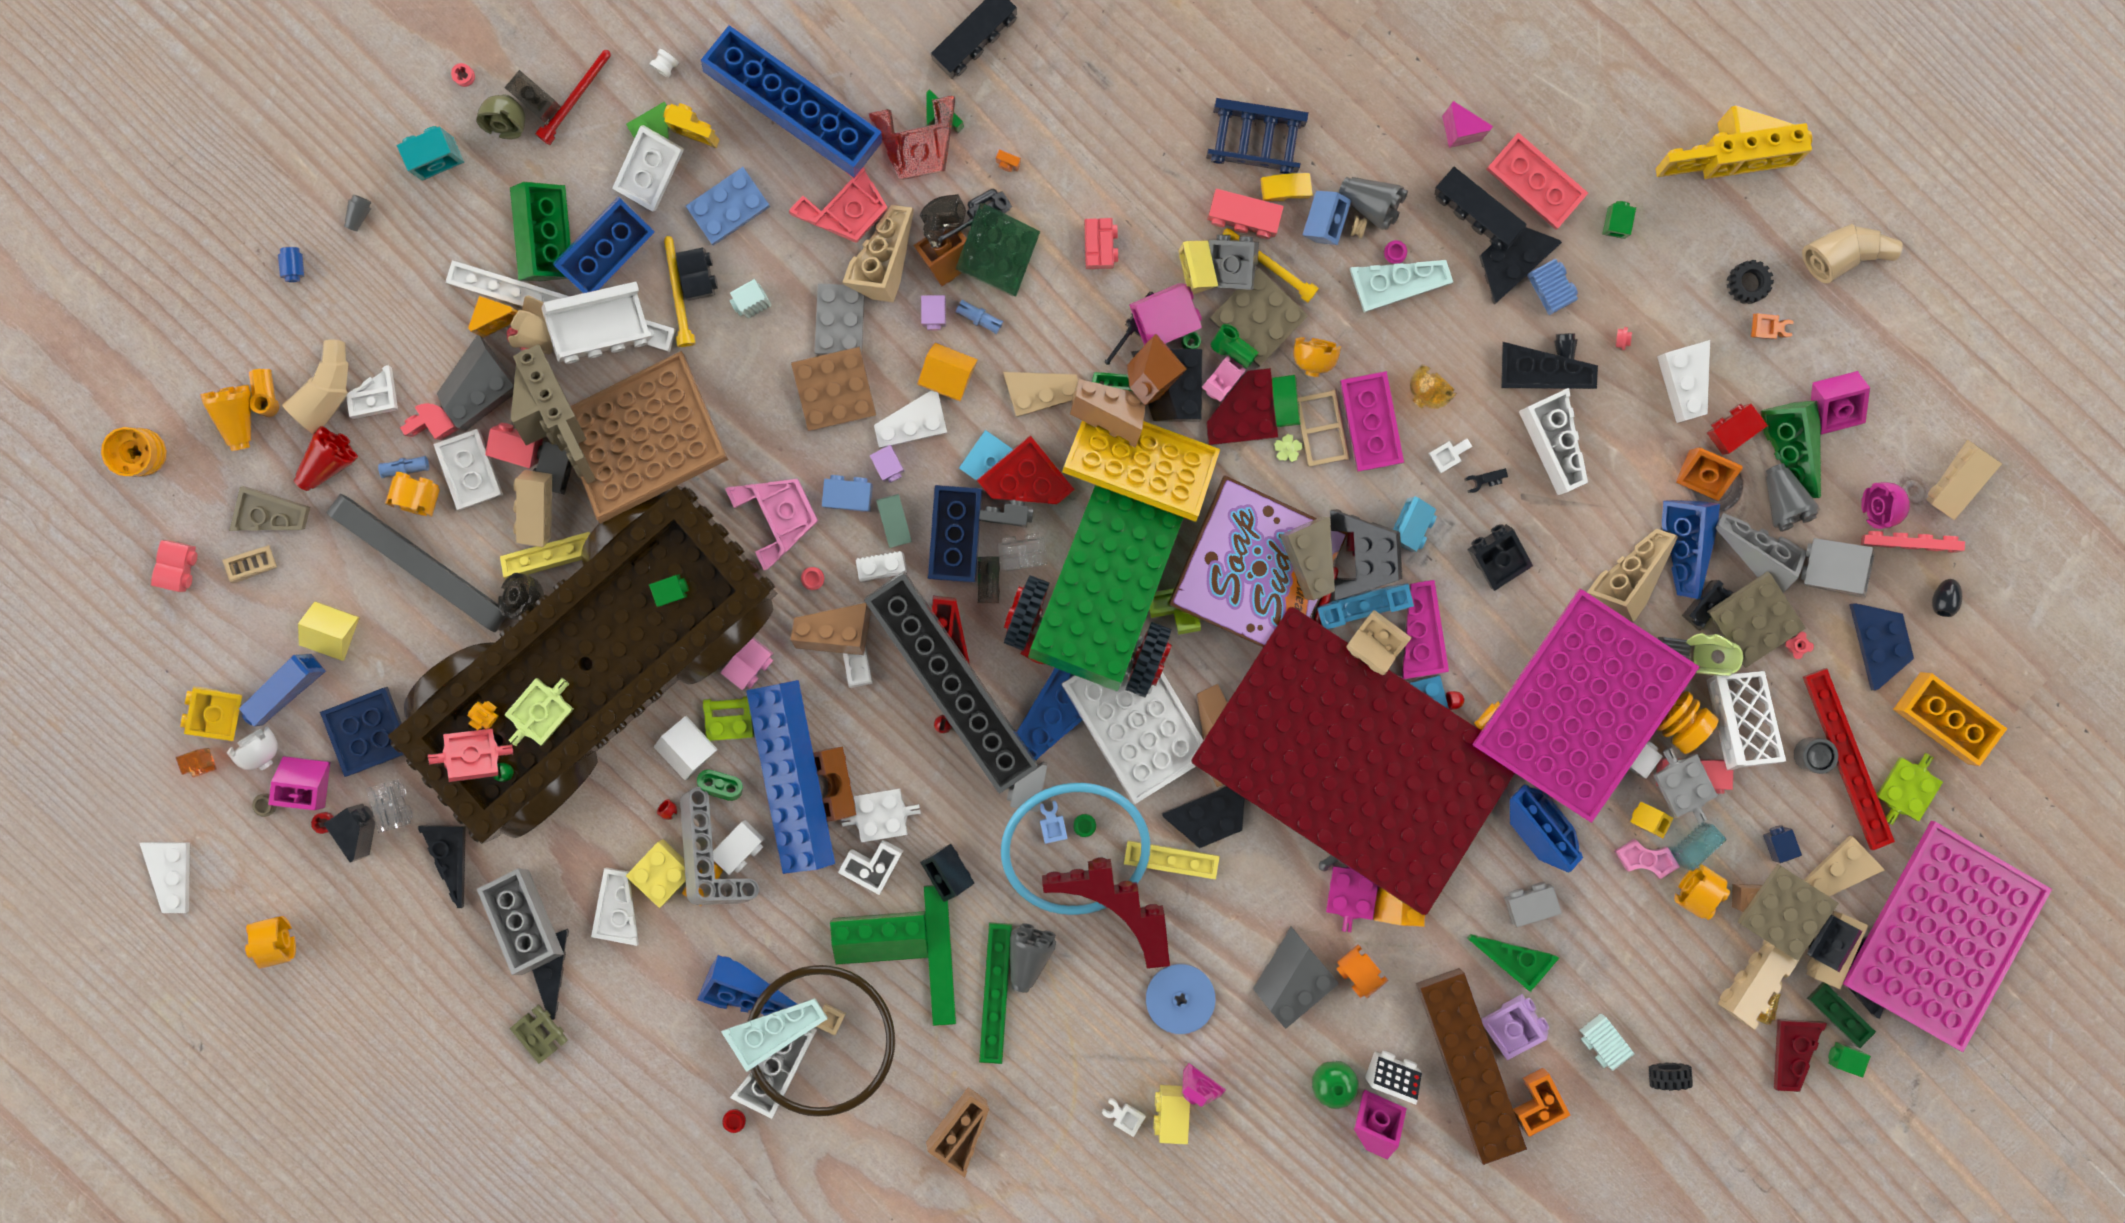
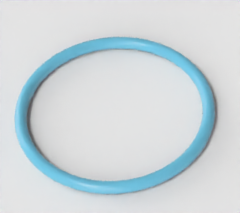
M1067 783L1050 787L1035 794L1015 811L1002 837L1001 861L1006 877L1012 887L1020 896L1034 906L1057 914H1088L1107 907L1098 902L1078 906L1051 903L1031 893L1019 881L1012 867L1010 845L1013 833L1021 819L1040 802L1064 793H1093L1116 802L1130 814L1139 830L1141 838L1140 859L1133 875L1128 880L1137 882V884L1148 865L1151 846L1150 835L1140 812L1121 794L1096 784Z

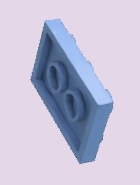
M742 167L687 204L686 207L714 246L764 212L770 205L744 167Z

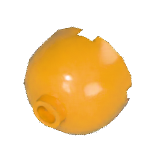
M1305 337L1295 339L1293 357L1299 368L1306 370V375L1319 377L1320 373L1331 371L1337 364L1341 346L1336 347V343L1318 338H1312L1309 342H1304Z

